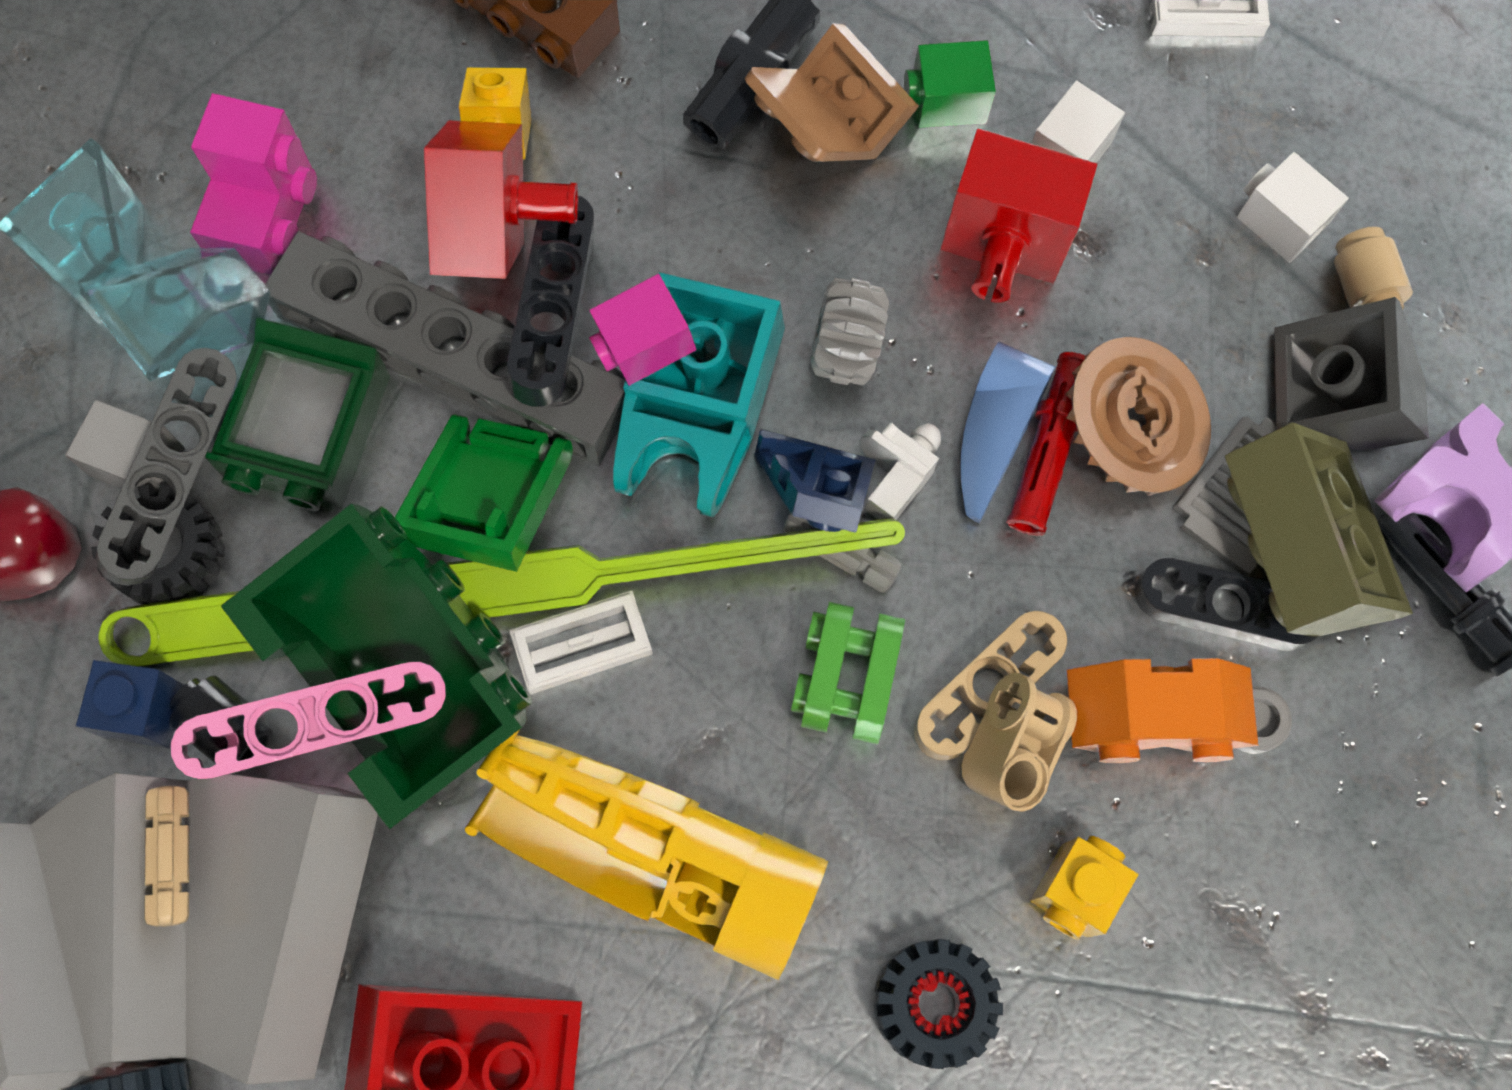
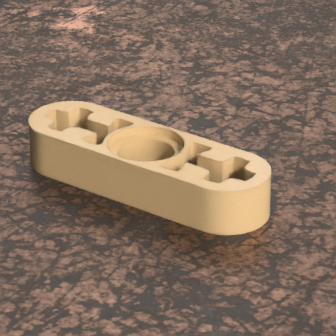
M1042 611L1027 612L1017 618L922 709L914 725V737L921 751L933 759L942 761L957 758L970 747L980 726L976 722L973 713L984 717L988 702L980 699L973 689L975 673L989 668L997 670L1003 676H1007L1011 673H1020V670L1028 674L1029 678L1036 683L1060 660L1066 650L1067 635L1061 622L1053 615ZM1022 630L1031 635L1036 634L1039 630L1044 632L1049 639L1043 647L1049 655L1046 656L1038 650L1017 668L1010 658L1023 646L1027 639ZM1003 649L1006 657L998 654L997 651ZM958 691L963 703L972 712L954 731L956 737L960 740L958 743L955 744L948 738L937 743L930 736L935 728V724L930 717L935 714L939 719L945 720L957 710L962 702L951 695ZM1010 700L1008 705L1011 707L1015 701Z

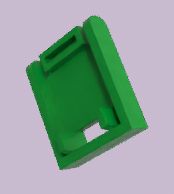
M453 414L440 434L395 518L405 530L407 539L416 548L517 572L571 462L573 454L571 440L557 437L550 448L547 433L478 418L470 433L468 418ZM468 437L471 444L466 443ZM444 520L485 530L486 535L441 524Z

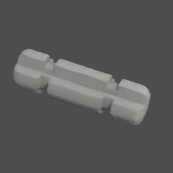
M790 513L784 524L783 532L816 528L810 525L806 519L792 516ZM871 548L819 555L854 577L857 573H860L864 576L862 582L879 592H886L892 586L901 569L900 561L883 550H880L878 554L873 552Z

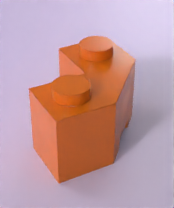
M1219 658L1191 659L1188 661V665L1180 667H1151V659H1123L1067 669L1068 695L1077 709V722L1071 735L1072 748L1098 752L1099 760L1102 763L1136 762L1140 760V750L1159 747H1170L1192 752V758L1195 762H1221L1234 759L1233 749L1259 746L1250 667Z

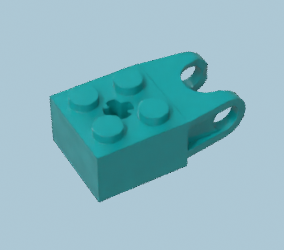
M659 272L690 329L697 350L630 386L625 380L623 387L625 397L613 467L614 490L616 493L632 496L638 485L647 476L651 466L657 460L671 454L686 455L699 463L697 509L700 510L701 515L714 517L721 509L753 440L785 331L781 302ZM707 353H716L717 355L708 362H696L697 358L705 361Z

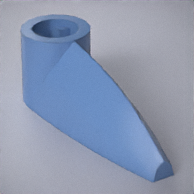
M998 342L979 379L968 413L961 448V484L965 512L970 519L979 524L1033 418L1038 403L1041 401L1056 366L1002 342Z

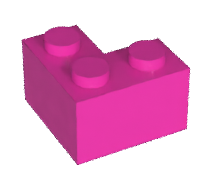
M212 93L191 145L192 150L210 177V181L190 233L208 260L271 275L298 232L297 221L303 205L309 204L314 197L317 185L316 171L312 168L301 145V141L297 137L283 109Z

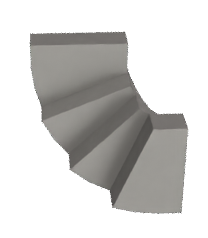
M114 773L70 793L32 824L0 822V1090H61L128 1071L184 1060L201 1062L246 1085L315 1079L378 817L377 812L364 795L331 786L231 774L210 779L178 780ZM160 786H179L186 788L189 792V817L182 818V825L189 826V883L182 884V892H189V917L185 923L179 925L155 927L147 925L144 920V896L152 895V886H144L145 828H152V820L145 819V796L148 790Z

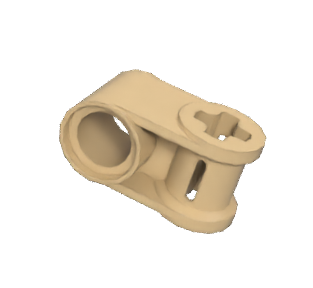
M1011 673L1004 676L993 689L980 726L970 747L964 754L961 768L966 786L974 792L1011 810L1023 812L1035 807L1046 794L1050 777L1065 743L1074 732L1077 722V709L1074 702L1061 693H1051L1048 695L1038 690L1034 681L1021 673ZM1013 700L1019 703L1018 710L1010 707L1008 702ZM1047 714L1055 718L1056 723L1050 724L1043 719Z

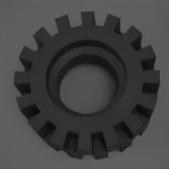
M149 484L137 487L140 498H137V501L146 509L154 511L163 510L174 501V492L169 485L160 484L159 492H156ZM188 495L175 525L182 537V547L178 555L166 566L157 568L150 578L140 584L126 586L115 584L108 580L110 585L141 605L149 604V602L157 603L190 598L188 592L193 588L202 595L210 588V586L202 581L207 573L217 578L221 567L214 561L215 557H225V546L217 539L223 536L220 526L212 520L214 517L191 495ZM107 506L101 513V516L108 520L112 509ZM123 513L120 520L134 521L133 528L127 542L123 546L111 544L108 549L118 554L117 566L129 569L134 561H139L137 548L147 527L153 529L157 526L141 524L127 513ZM95 525L92 536L98 541L104 527ZM94 546L91 549L92 556L96 560L97 546ZM97 567V570L99 571V573L101 574V576H102L103 578H105L104 575L101 573V571H100V570L98 569V567Z

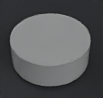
M1254 686L1253 697L1259 746L1237 749L1250 754H1261L1280 746L1287 739L1292 727V716L1286 701L1278 693L1269 688Z

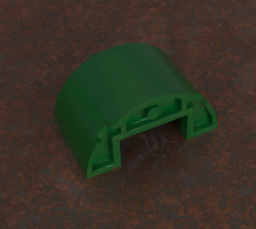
M351 503L223 603L221 608L262 662L287 656L310 687L407 662H422L432 666L440 673L445 683L446 696L442 708L432 718L419 724L352 741L365 760L347 774L390 830L520 730L526 723V708L532 704V699L522 683L511 673L498 648L505 644V640L498 628L482 612L475 616L460 597V594L465 591V587L453 569L442 560L433 565L407 539V534L401 524L386 508L380 506L372 512L363 506ZM408 674L404 676L405 682L402 689L382 695L383 681L368 683L377 700V723L381 724L392 721V717L386 707L398 703H409L412 712L423 711V700L433 695L431 684H419L415 674ZM341 691L334 694L326 704L327 710L343 731L359 727L364 722L367 714L363 698L351 691Z

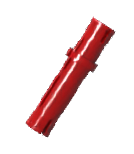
M1063 352L1058 355V364L1047 399L1041 400L1037 406L1035 417L1039 424L1024 466L1011 513L1006 520L1010 528L1031 536H1043L1046 534V525L1063 476V470L1074 434L1078 432L1076 423L1066 419L1073 408V401L1066 396V393L1075 382L1072 372L1085 360V355L1081 353Z

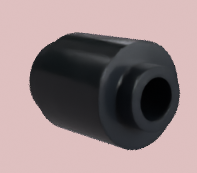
M210 676L202 681L194 678L184 684L172 698L169 707L173 713L170 717L169 726L176 731L185 721L196 716L249 702L217 676ZM262 714L255 728L259 742L266 747L272 738L273 730L264 724L265 715ZM244 716L229 720V724L235 729L240 739L239 761L254 756L244 738ZM207 728L196 732V741L192 745L216 764L215 753L228 748L226 737H212Z

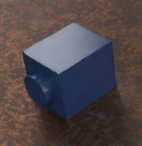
M93 660L76 727L106 740L170 749L175 730L169 726L170 717L173 713L169 705L174 695L184 684L161 670Z

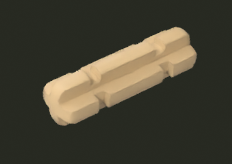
M160 786L148 790L145 796V819L152 820V828H145L144 886H152V895L144 896V920L150 926L167 927L185 923L189 917V892H182V884L189 883V826L182 825V818L189 817V792L184 787Z

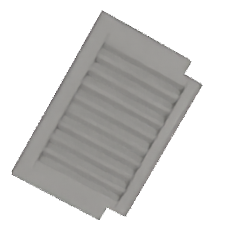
M1242 417L1173 506L1175 511L1186 518L1180 529L1245 576H1249L1258 563L1248 545V535L1252 532L1245 512L1234 502L1228 489L1227 480L1231 473L1224 455L1276 431V424L1267 417L1260 425L1248 417Z

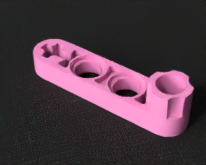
M407 662L199 715L185 721L175 731L171 741V757L176 767L185 775L197 779H210L419 724L432 718L442 708L446 696L445 683L440 673L432 666L422 662ZM408 674H415L419 684H431L433 695L423 700V711L412 712L409 703H398L386 707L392 717V721L381 724L377 723V700L368 683L383 681L382 695L402 689L405 682L404 676ZM351 691L357 693L366 704L367 714L364 722L353 730L342 731L336 729L329 724L325 716V707L328 700L338 692ZM271 709L286 710L297 721L298 732L295 739L290 745L282 749L267 748L259 742L256 736L255 726L258 719L263 713ZM239 716L245 717L243 724L244 738L254 754L252 758L242 761L238 760L240 739L235 729L229 724L230 719ZM205 728L208 729L212 737L225 736L228 742L227 749L215 753L216 765L210 768H204L200 758H190L188 755V745L196 741L195 733Z

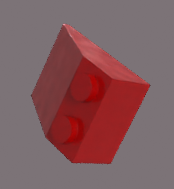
M358 984L344 1090H574L582 1001L421 987Z

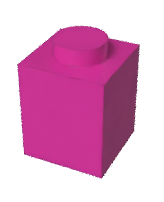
M659 273L589 310L599 329V332L589 337L607 372L619 366L629 386L697 350L690 329Z

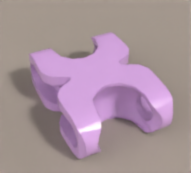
M1484 403L1430 446L1410 469H1407L1394 479L1374 500L1395 522L1406 515L1417 513L1427 515L1442 526L1450 538L1453 551L1447 566L1443 570L1465 592L1495 573L1512 558V467L1507 464L1499 453L1496 440L1504 423Z

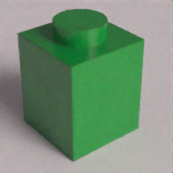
M988 40L918 45L914 68L905 70L904 90L919 106L916 109L918 128L987 123L996 93Z

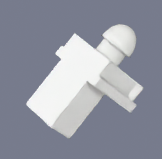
M889 423L882 433L877 430H868L859 440L860 448L865 456L875 459V463L888 472L868 498L865 511L878 520L888 518L897 520L916 494L922 490L936 468L939 458L933 453L937 451L941 444V434L936 425L930 423L922 424L911 432L910 438L893 423Z

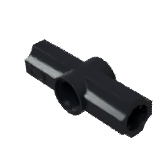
M769 0L745 32L737 29L729 36L718 54L714 66V74L683 113V125L692 132L697 141L712 150L715 147L725 149L757 107V103L754 100L756 93L747 84L745 77L752 67L790 68L791 59L816 28L820 20V10L811 0Z

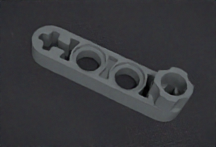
M206 347L193 349L184 354L178 362L100 535L95 556L97 566L104 577L115 584L126 586L140 584L151 577L160 562L235 387L237 378L235 367L230 359L218 350ZM198 376L208 378L216 385H211L208 388L202 403L190 398L195 386L194 377ZM175 398L178 403H173V399ZM177 420L188 422L198 432L200 439L198 445L187 452L171 450L161 439L160 431L163 426ZM152 477L163 479L172 487L175 496L174 501L163 510L154 511L146 509L140 505L135 497L134 490L139 482ZM123 513H127L141 524L163 527L161 534H157L153 529L147 527L139 546V553L148 557L146 563L134 561L129 569L117 566L118 554L108 549L111 544L123 546L127 542L133 528L134 521L120 520Z

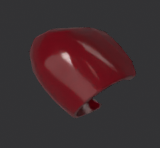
M18 487L0 490V601L27 599L55 589L74 569L82 550L77 528L48 500Z

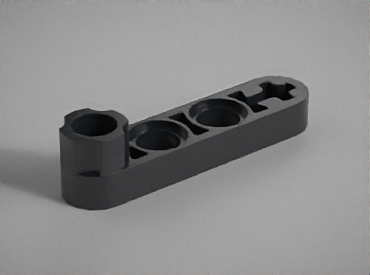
M578 195V217L575 224L566 221L537 220L507 359L508 388L515 399L531 407H543L554 403L562 396L566 387L588 265L593 258L594 210L589 201L581 195ZM569 238V242L562 241L559 239ZM550 264L553 271L573 273V275L562 281H553L541 275L540 271L543 267ZM542 312H551L560 316L564 320V324L557 330L543 332L535 329L530 324V320ZM535 352L545 354V372L541 375L540 381L528 379V375H531L533 372Z

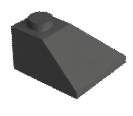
M1396 297L1274 327L1277 430L1293 422L1345 441L1349 449L1363 451L1429 439L1426 381L1400 301Z

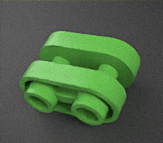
M829 602L826 614L813 612L805 649L817 652L812 676L799 673L791 711L803 714L801 727L827 733L831 714L855 719L852 739L878 745L887 712L905 619L879 613L875 632L851 627L854 607ZM845 652L869 657L861 694L837 688Z

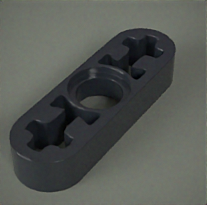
M1162 558L1149 565L1138 577L1135 584L1134 594L1138 606L1145 614L1157 620L1284 651L1300 649L1318 637L1288 633L1286 627H1283L1272 616H1267L1258 623L1259 627L1255 626L1254 623L1261 611L1273 614L1269 603V594L1273 590L1269 581L1175 558ZM1164 576L1172 578L1171 588L1190 594L1199 586V583H1202L1204 587L1200 591L1197 601L1195 597L1176 595L1169 603L1161 601L1162 591L1152 587V584H1157ZM1230 589L1241 597L1244 603V614L1240 620L1229 621L1217 614L1213 607V595L1216 590ZM1262 598L1265 599V603L1263 604V606H1262ZM1196 601V611H1193L1191 608Z

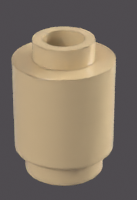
M1380 227L1362 228L1340 239L1335 247L1338 255L1334 259V265L1349 308L1396 297L1400 301L1403 310L1404 303L1410 299L1413 290L1394 239L1387 237L1384 230Z

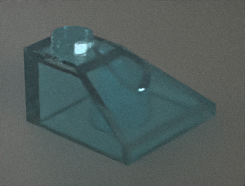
M92 138L0 221V230L45 279L97 324H100L111 313L122 309L131 299L133 292L143 283L144 206L101 146Z
M189 248L81 283L79 291L149 381L174 373L178 362L184 354L193 349L206 347L225 354L254 343L256 317L265 319L270 297L268 288L235 248Z

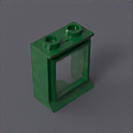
M256 317L253 346L211 453L207 452L205 455L207 461L223 476L221 482L229 488L250 495H259L261 488L282 493L284 501L305 510L319 511L321 504L343 509L390 378V374L377 349Z

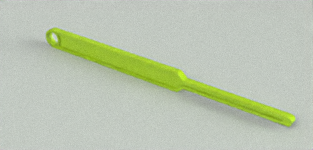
M888 518L859 522L856 533L847 530L829 532L816 528L605 558L597 557L578 544L527 551L517 572L469 560L447 562V564L463 583L465 591L460 594V597L476 616L482 612L488 618L585 605L602 585L896 545L903 540L905 529L896 519ZM239 591L128 606L109 615L101 624L98 635L100 648L111 662L137 667L253 651L252 647L221 608L223 603ZM123 617L136 618L147 627L151 641L145 654L140 656L129 655L117 646L113 632L119 619Z

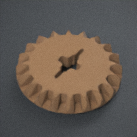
M1137 337L1115 338L1104 342L1086 354L1082 364L1072 372L1075 382L1066 393V396L1073 401V408L1066 419L1076 423L1078 435L1074 443L1083 444L1088 450L1090 458L1087 465L1100 466L1105 471V482L1122 483L1126 493L1144 491L1147 496L1161 492H1169L1190 481L1197 474L1208 454L1211 440V419L1204 393L1188 367L1175 354L1163 346ZM1134 407L1137 414L1145 416L1146 424L1140 427L1138 421L1130 420L1128 410Z

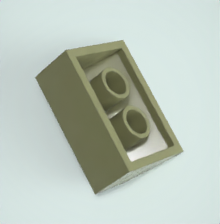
M1292 422L1224 455L1231 473L1227 480L1229 492L1237 506L1244 510L1252 532L1248 535L1250 551L1257 563L1265 568L1273 590L1269 594L1271 610L1277 621L1283 627H1286L1288 633L1312 637L1323 636L1396 620L1413 614L1347 442Z

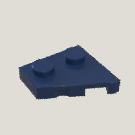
M761 429L754 455L792 516L806 519L810 525L823 531L838 532L847 530L856 533L876 460Z

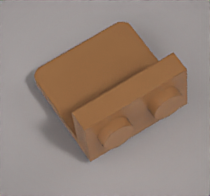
M833 23L799 69L752 67L745 77L747 84L756 93L754 100L757 105L769 116L779 119L793 135L791 141L794 147L803 156L815 162L876 159L919 107L845 24Z

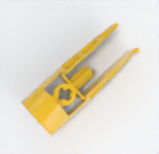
M520 730L488 753L476 772L480 778L486 779L493 786L465 827V832L468 835L476 836L480 831L500 846L526 861L627 913L646 921L654 918L713 945V951L779 980L813 904L829 861L765 832L763 835H760L700 808V803L646 779L578 753L517 735Z

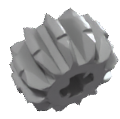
M835 278L827 286L812 345L813 351L810 361L815 376L830 379L829 382L847 386L849 383L864 386L871 379L876 369L878 357H880L888 319L889 300L884 288L869 285V281L855 278L850 280Z

